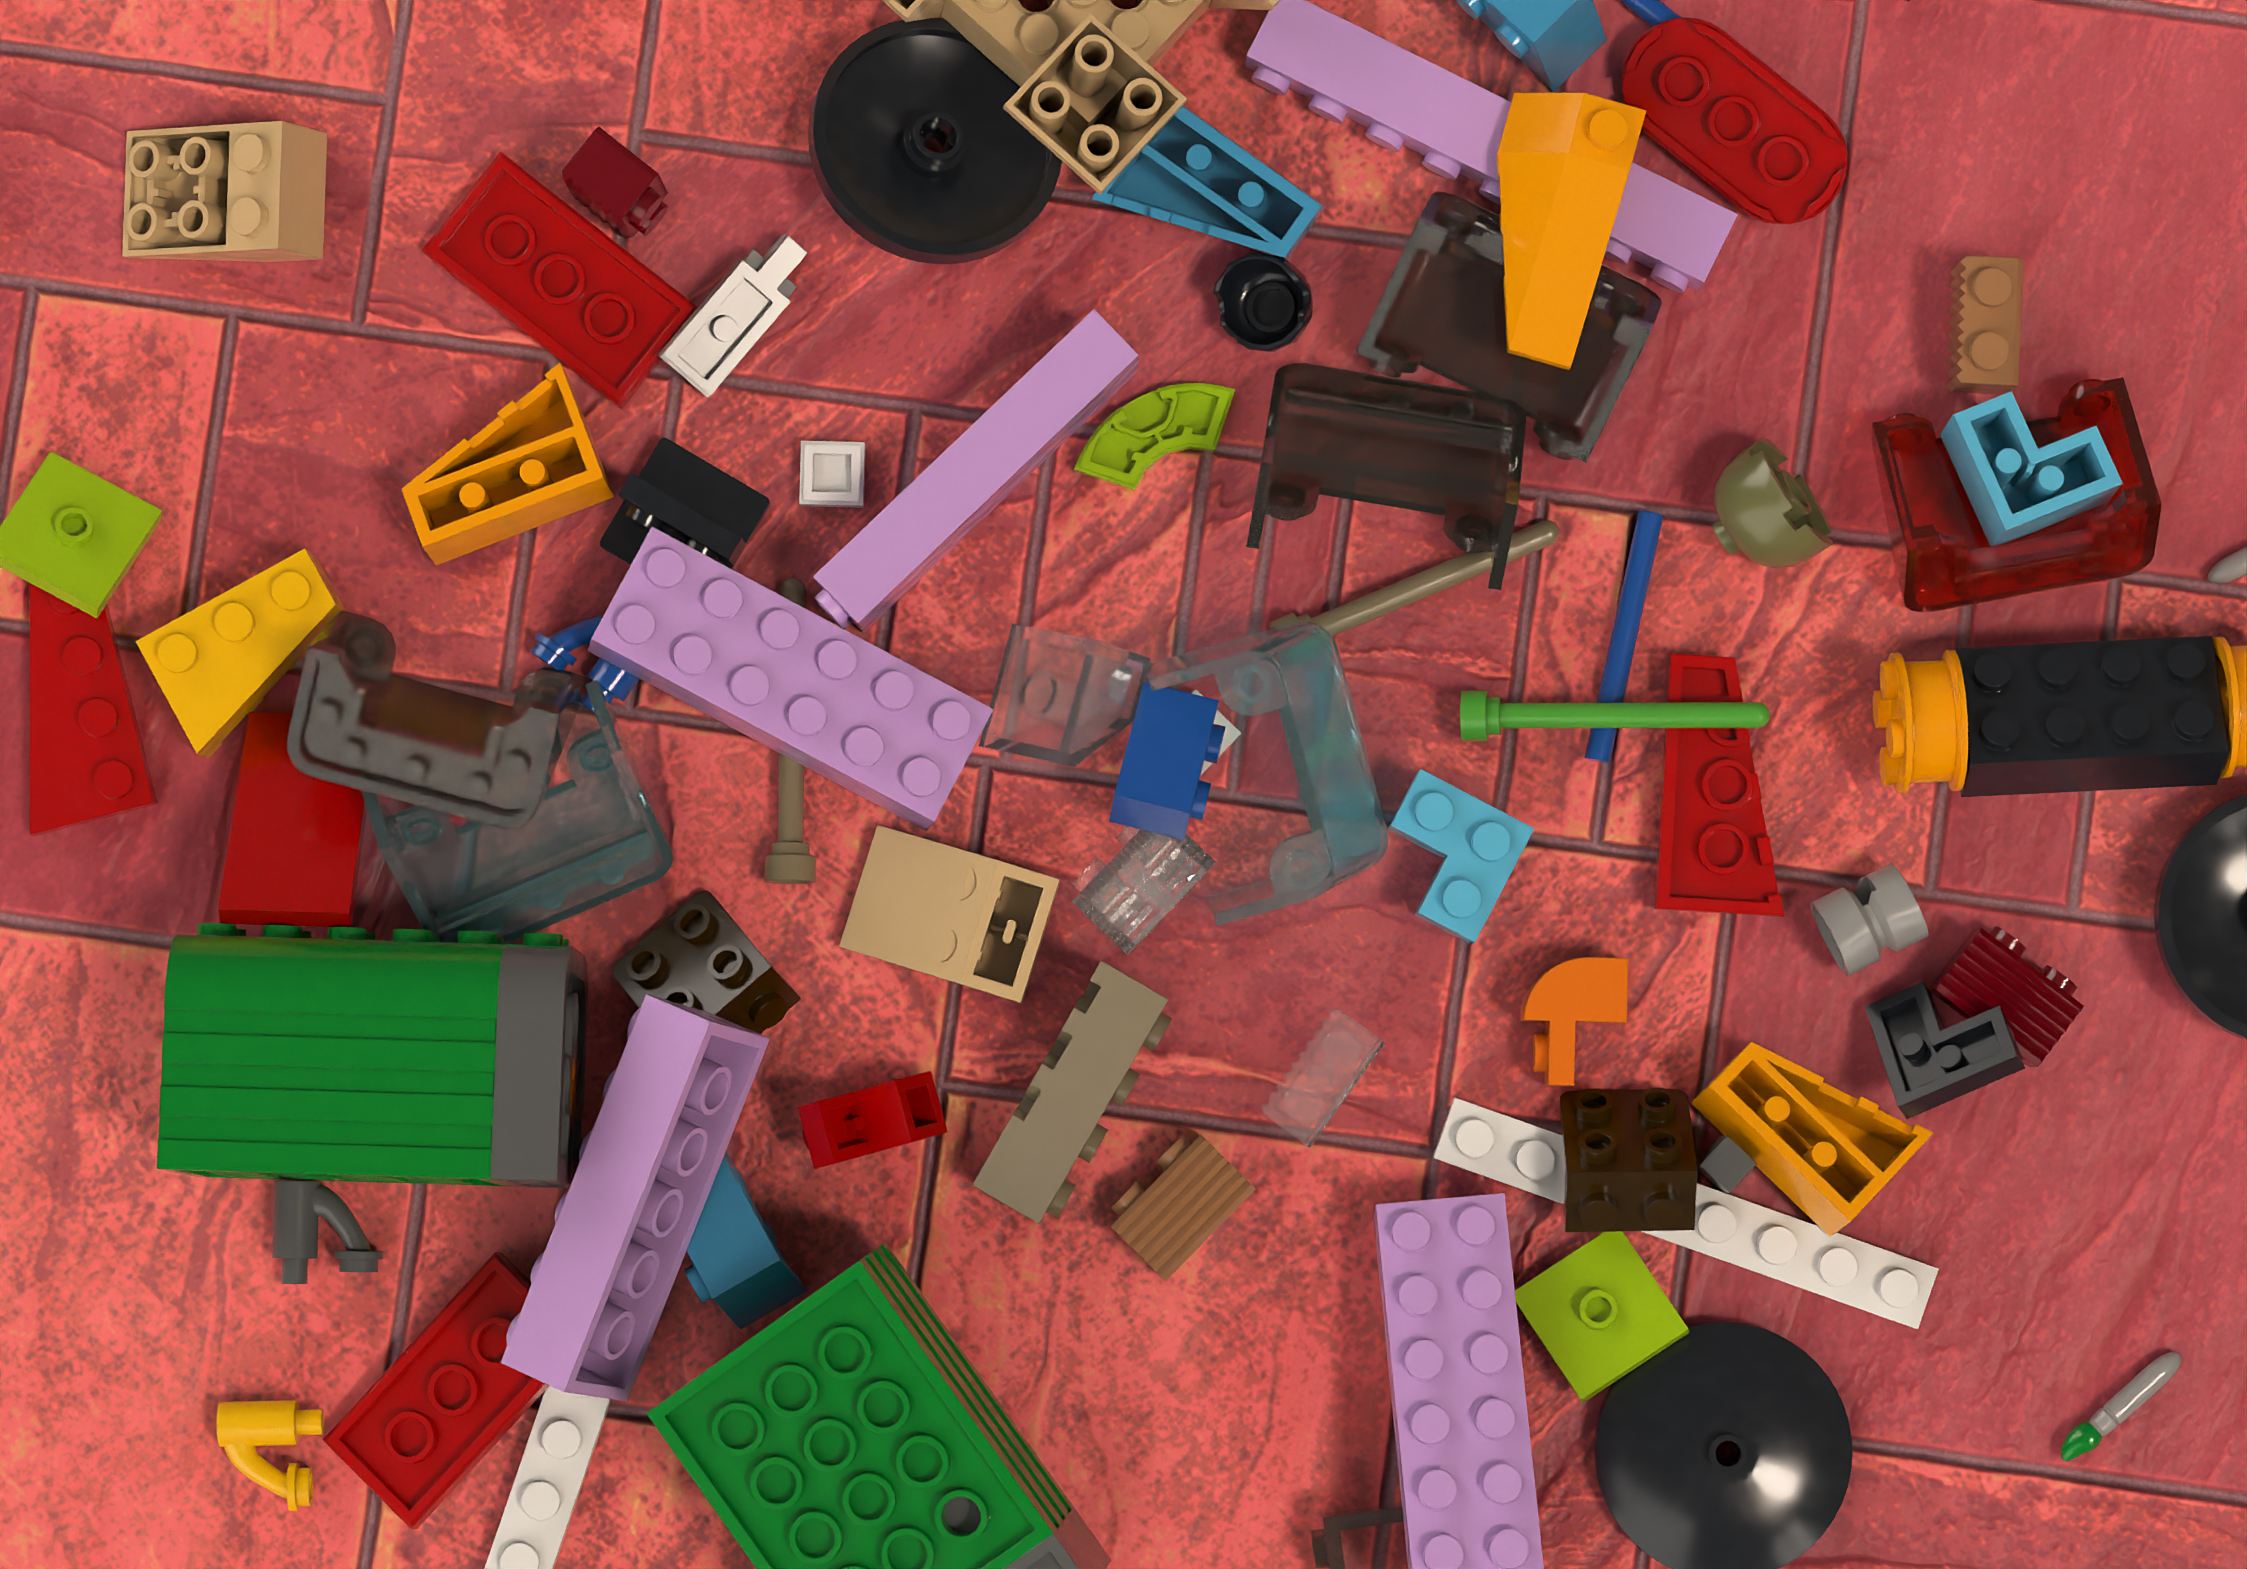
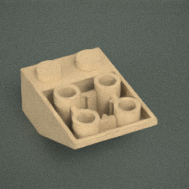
M285 121L127 131L122 257L249 262L323 259L327 133Z
M877 825L839 947L1022 1004L1060 885V879Z

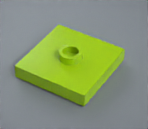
M50 451L0 526V567L85 613L98 618L161 522L162 510Z
M1623 1231L1603 1232L1515 1290L1516 1305L1582 1403L1689 1333L1688 1327Z

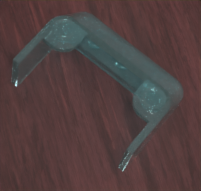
M1300 621L1142 666L1151 691L1214 674L1223 701L1233 711L1249 716L1277 709L1280 713L1312 831L1288 837L1275 847L1269 860L1271 879L1207 896L1209 909L1217 926L1316 898L1369 869L1382 859L1388 847V831L1338 647L1331 634L1324 627L1314 622Z
M597 680L585 686L600 728L583 735L569 748L566 761L573 779L456 828L446 810L439 806L428 804L417 805L391 815L371 776L368 775L358 780L378 846L423 930L433 931L432 935H439L440 942L458 943L459 931H486L498 933V937H504V944L524 937V933H534L653 883L664 876L670 869L673 862V853L625 736Z

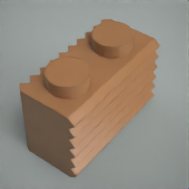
M1967 255L1949 272L1955 278L1949 284L1955 292L1948 297L1954 303L1948 309L1953 318L1947 322L1953 329L1947 334L1952 343L1946 347L1952 354L1946 360L1951 368L1945 373L1951 379L1945 385L1950 392L2003 395L2018 386L2024 259Z
M1201 1134L1192 1143L1184 1135H1181L1156 1161L1164 1172L1147 1189L1137 1180L1111 1207L1119 1216L1111 1224V1227L1165 1281L1256 1190Z

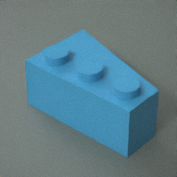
M1455 0L1474 19L1479 17L1495 33L1500 42L1512 54L1518 57L1552 92L1565 82L1607 41L1593 0Z
M1185 105L1180 108L1101 195L1096 192L1091 198L1283 258L1291 257L1326 207Z
M726 1151L687 1248V1253L693 1265L684 1269L703 1303L712 1298L740 1329H743L807 1292L798 1274H795L788 1266L775 1242L777 1238L768 1222H764L745 1188L744 1180Z

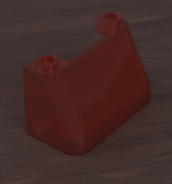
M2123 377L2104 381L2087 379L2078 382L2061 399L2056 417L2026 422L2038 449L2097 426L2123 484L2107 503L2006 544L1990 546L1942 438H1936L1932 422L1911 413H1900L1887 418L1885 421L1872 423L1871 442L1897 578L1905 607L1911 611L1921 613L1934 612L2121 578L2144 569L2152 561L2155 554L2162 503Z

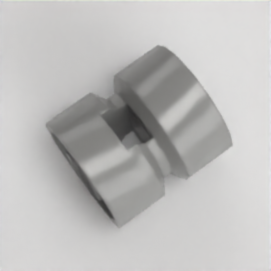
M1893 863L1858 879V887L1855 892L1842 887L1810 903V908L1820 934L1835 962L1846 976H1850L1880 961L1881 949L1885 947L1898 952L1929 936L1922 912L1905 879Z

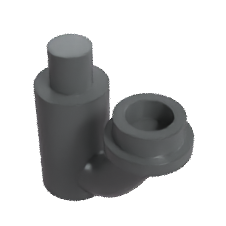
M274 1181L272 1258H282V1284H307L308 1259L318 1258L319 1217H323L329 1222L346 1250H335V1259H339V1272H378V1259H383V1251L371 1250L367 1237L355 1216L335 1192L319 1185V1181Z

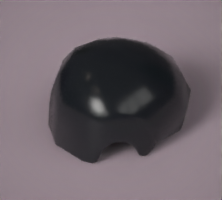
M1250 253L1228 264L1216 281L1213 289L1219 306L1220 325L1230 337L1235 338L1239 344L1249 350L1275 352L1297 342L1312 318L1313 298L1306 276L1286 258L1280 256Z

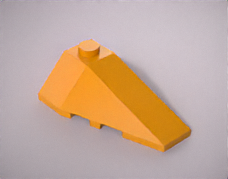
M1588 93L1513 94L1496 154L1501 212L1499 214L1500 233L1503 237L1505 272L1503 285L1507 353L1570 370L1630 172L1646 110Z

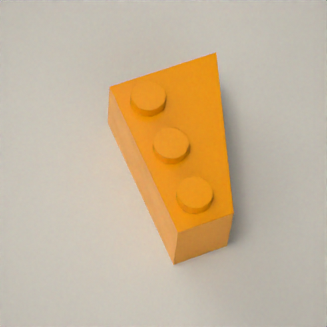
M558 363L545 374L546 379L516 403L512 400L497 412L498 417L467 441L464 438L401 489L422 547L436 566L614 498L574 387L561 363Z
M1751 1042L1718 1073L1691 1104L1721 1133L1728 1136L1757 1163L1756 1166L1831 1237L1859 1214L1934 1132L1918 1124L1911 1126L1879 1110L1878 1104L1862 1096L1856 1099L1824 1083V1077Z

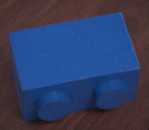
M1147 682L1143 683L1114 793L1109 822L1181 840L1185 839L1189 819H1203L1211 787L1210 782L1200 780L1204 761L1217 764L1225 733V726L1214 724L1219 700Z

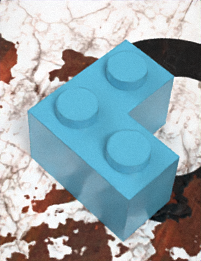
M2012 391L1953 414L1940 433L1992 549L2103 505L2111 499L2123 484L2097 426L2038 449Z
M1420 769L1414 776L1387 828L1389 831L1443 858L1414 915L1468 944L1475 943L1535 828Z

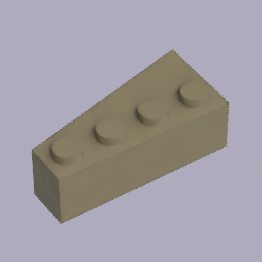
M1100 961L1090 979V984L1073 1008L1056 1039L1057 1041L1038 1069L1024 1094V1098L1014 1111L972 1186L1038 1224L1045 1213L1050 1214L1056 1219L1058 1218L1076 1187L1075 1184L1065 1179L1077 1157L1088 1163L1091 1161L1108 1129L1098 1124L1107 1105L1111 1101L1122 1107L1140 1076L1138 1072L1129 1067L1142 1046L1154 1052L1172 1020L1171 1017L1162 1013L1169 999L1103 961Z

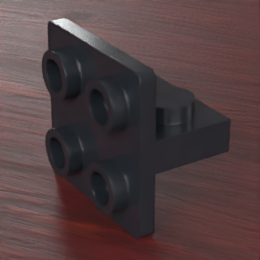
M662 438L639 476L631 473L618 495L623 500V503L602 536L600 546L631 565L651 527H654L733 569L770 507V500L763 494L671 440Z

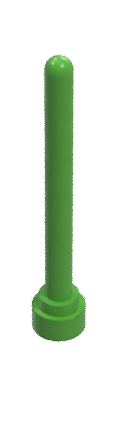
M1462 690L1460 703L1462 741H1488L1489 735H1501V728H1760L1765 726L1770 719L1768 707L1760 702L1501 703V697H1489L1488 690Z

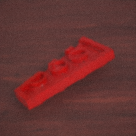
M30 583V835L37 836L158 804L108 604H106L99 617L95 618Z
M1670 654L1668 658L1666 702H1743L1735 657ZM1749 728L1664 729L1654 909L1771 917L1785 916L1775 877L1770 837L1767 835L1758 775L1755 773L1749 742Z

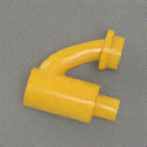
M298 1400L219 1402L217 1408V1439L219 1447H224L231 1463L253 1482L287 1499L290 1512L299 1511L302 1506H312L314 1489L312 1468H300L299 1463H289L287 1473H284L261 1457L256 1451V1446L298 1445L300 1435H323L325 1426L324 1410H300Z

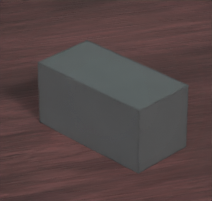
M1719 1135L1696 1159L1697 1170L1721 1192L1730 1193L1757 1164L1728 1136Z

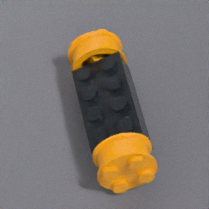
M2212 636L1956 648V651L1945 650L1941 660L1904 662L1901 653L1896 652L1889 655L1888 661L1881 662V690H1874L1873 692L1874 724L1876 728H1885L1887 746L1880 749L1879 766L1881 782L1883 786L1893 785L1898 794L1907 793L1911 783L1947 782L1952 791H1960L1961 797L2217 785L2219 777L2229 778L2234 773L2235 768L2247 767V645L2229 646L2224 637L2212 638Z

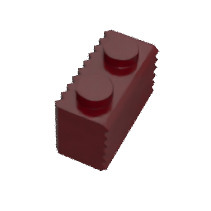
M597 127L562 170L563 180L574 199H580L584 207L591 208L594 215L600 214L604 223L610 222L614 231L620 230L624 238H633L638 231L644 236L648 235L660 222L668 209V205L662 202L668 192L659 173L601 127Z
M1995 926L1990 934L1983 928L1973 929L1929 987V990L1965 1019L2000 1005L2008 1017L2023 1063L2028 1067H2038L2084 1007V1005L2072 997L2077 986L2049 965H2046L2040 973L2023 960L2021 956L2025 952L2026 947L2000 927Z

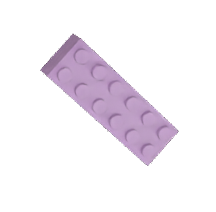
M651 527L594 632L587 650L925 831L935 822L994 710L654 527Z
M647 994L642 1006L634 1013L629 1022L627 1044L617 1068L610 1074L603 1090L604 1102L593 1130L586 1135L579 1150L580 1163L569 1191L561 1197L556 1207L554 1229L545 1251L534 1263L530 1278L531 1287L521 1312L513 1319L509 1326L506 1337L507 1348L501 1360L502 1364L563 1392L626 1402L770 1040L766 1036L709 1012Z
M1505 1193L1376 1204L1374 1228L1408 1569H1544Z

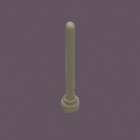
M1544 520L1313 618H1310L1307 613L1296 617L1292 612L1270 621L1269 627L1277 649L1288 669L1313 659L1312 652L1322 648L1321 641L1554 544L1560 535L1559 527L1553 521Z
M796 578L786 579L780 586V595L805 608L804 584ZM779 752L778 842L771 843V855L765 856V882L774 884L815 883L816 856L810 855V844L803 843L804 766Z

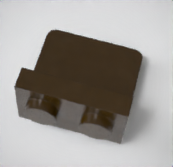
M709 891L696 893L613 966L614 977L639 1008L642 1006L647 994L709 1012L759 1034L779 1023L786 1012L801 1000L791 985L761 954Z
M1649 1088L1646 1090L1586 1089L1563 1093L1560 1096V1118L1565 1158V1232L1694 1230L1697 1164L1687 1094L1678 1089Z

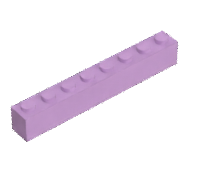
M1281 0L1272 10L1268 11L1246 55L1245 67L1254 71L1251 79L1255 83L1282 96H1285L1288 89L1310 99L1308 108L1332 122L1342 124L1345 117L1367 127L1365 136L1386 149L1399 152L1403 145L1425 156L1422 164L1440 176L1456 180L1460 173L1482 184L1479 193L1501 205L1496 154L1510 108V101L1306 0ZM1632 162L1604 257L1623 265H1627L1631 258L1653 269L1650 278L1673 291L1684 293L1687 286L1698 291L1705 282L1738 214Z

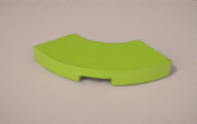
M1184 383L1158 388L1134 399L1123 407L1118 408L1096 429L1082 450L1074 472L1135 492L1145 472L1166 455L1188 449L1215 452L1235 389L1206 383Z

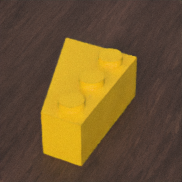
M303 549L135 642L197 754L210 758L222 745L221 742L249 712H252L263 701L265 694L289 669H292L346 610L316 555L307 549Z

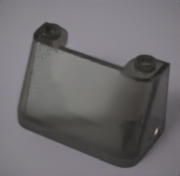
M1445 192L1433 193L1411 233L1356 353L1366 357L1367 364L1371 368L1393 378L1401 377L1402 373H1415L1420 365L1534 419L1533 431L1540 438L1539 446L1547 453L1563 460H1572L1575 457L1586 463L1652 331L1662 305L1661 299L1655 292L1641 283L1601 265L1570 370L1507 353L1503 285L1505 272L1503 237L1500 233V216L1456 195Z
M341 610L307 647L287 737V752L291 762L301 772L314 778L500 828L513 829L525 825L533 818L543 801L579 710L587 676L550 667L534 670L521 681L516 692L513 707L393 675L396 643L392 633L381 622Z

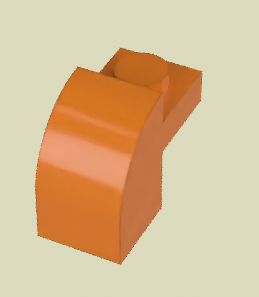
M1585 957L1568 960L1546 970L1529 988L1522 1003L1520 1021L1545 1022V1034H1534L1532 1052L1533 1072H1544V1085L1574 1086L1576 1022L1627 1023L1628 958Z

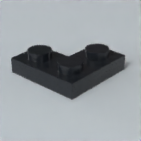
M1922 981L1865 1006L1897 1106L1906 1119L2025 1069L2008 1017L2000 1005L1944 1029L1932 993Z

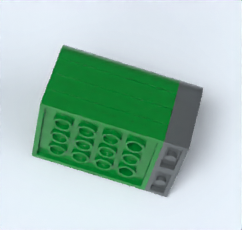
M197 923V935H175L168 958L164 1000L157 1169L195 1177L570 1188L580 1163L579 1150L583 1142L588 974L585 955L573 946H569V939H563L561 934L524 933L523 945L504 944V937H498L496 932L459 931L458 943L440 942V936L432 935L433 931L420 929H393V941L375 940V934L367 933L365 928L328 927L327 939L311 938V932L302 931V927L263 925L262 937L246 936V930L237 929V925Z
M886 1242L646 1413L756 1569H1106L1111 1562V1558Z

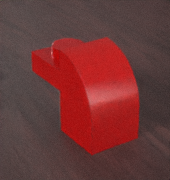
M931 1071L797 1107L803 1126V1140L809 1149L814 1169L948 1133Z

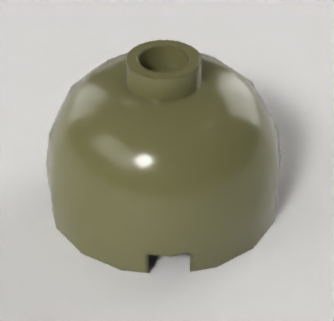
M1760 438L1726 464L1717 480L1714 494V504L1720 519L1714 522L1712 527L1720 543L1731 555L1742 551L1756 564L1770 568L1793 567L1811 559L1831 546L1833 541L1826 536L1832 533L1820 504L1802 476L1799 474L1793 478L1786 470H1781L1778 467L1779 464L1788 458L1769 439Z

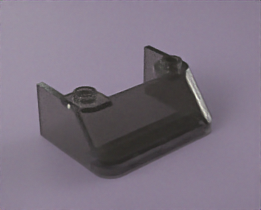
M1292 363L1282 366L1276 371L1246 547L1259 549L1265 514L1284 521L1296 520L1311 514L1316 509L1319 494L1444 515L1443 531L1456 546L1472 553L1491 552L1488 588L1501 590L1519 503L1526 413L1516 402L1496 395L1307 363Z

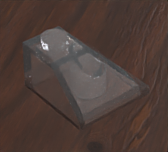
M1012 624L990 707L994 710L983 729L979 746L999 752L1075 767L1134 721L1151 658L1096 639Z

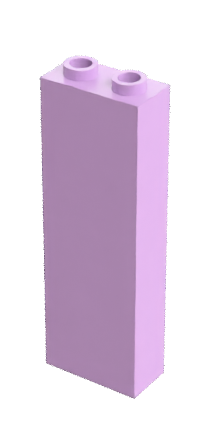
M1093 309L813 576L822 590L814 597L821 608L841 628L846 629L854 623L862 633H865L1138 372L1139 355Z

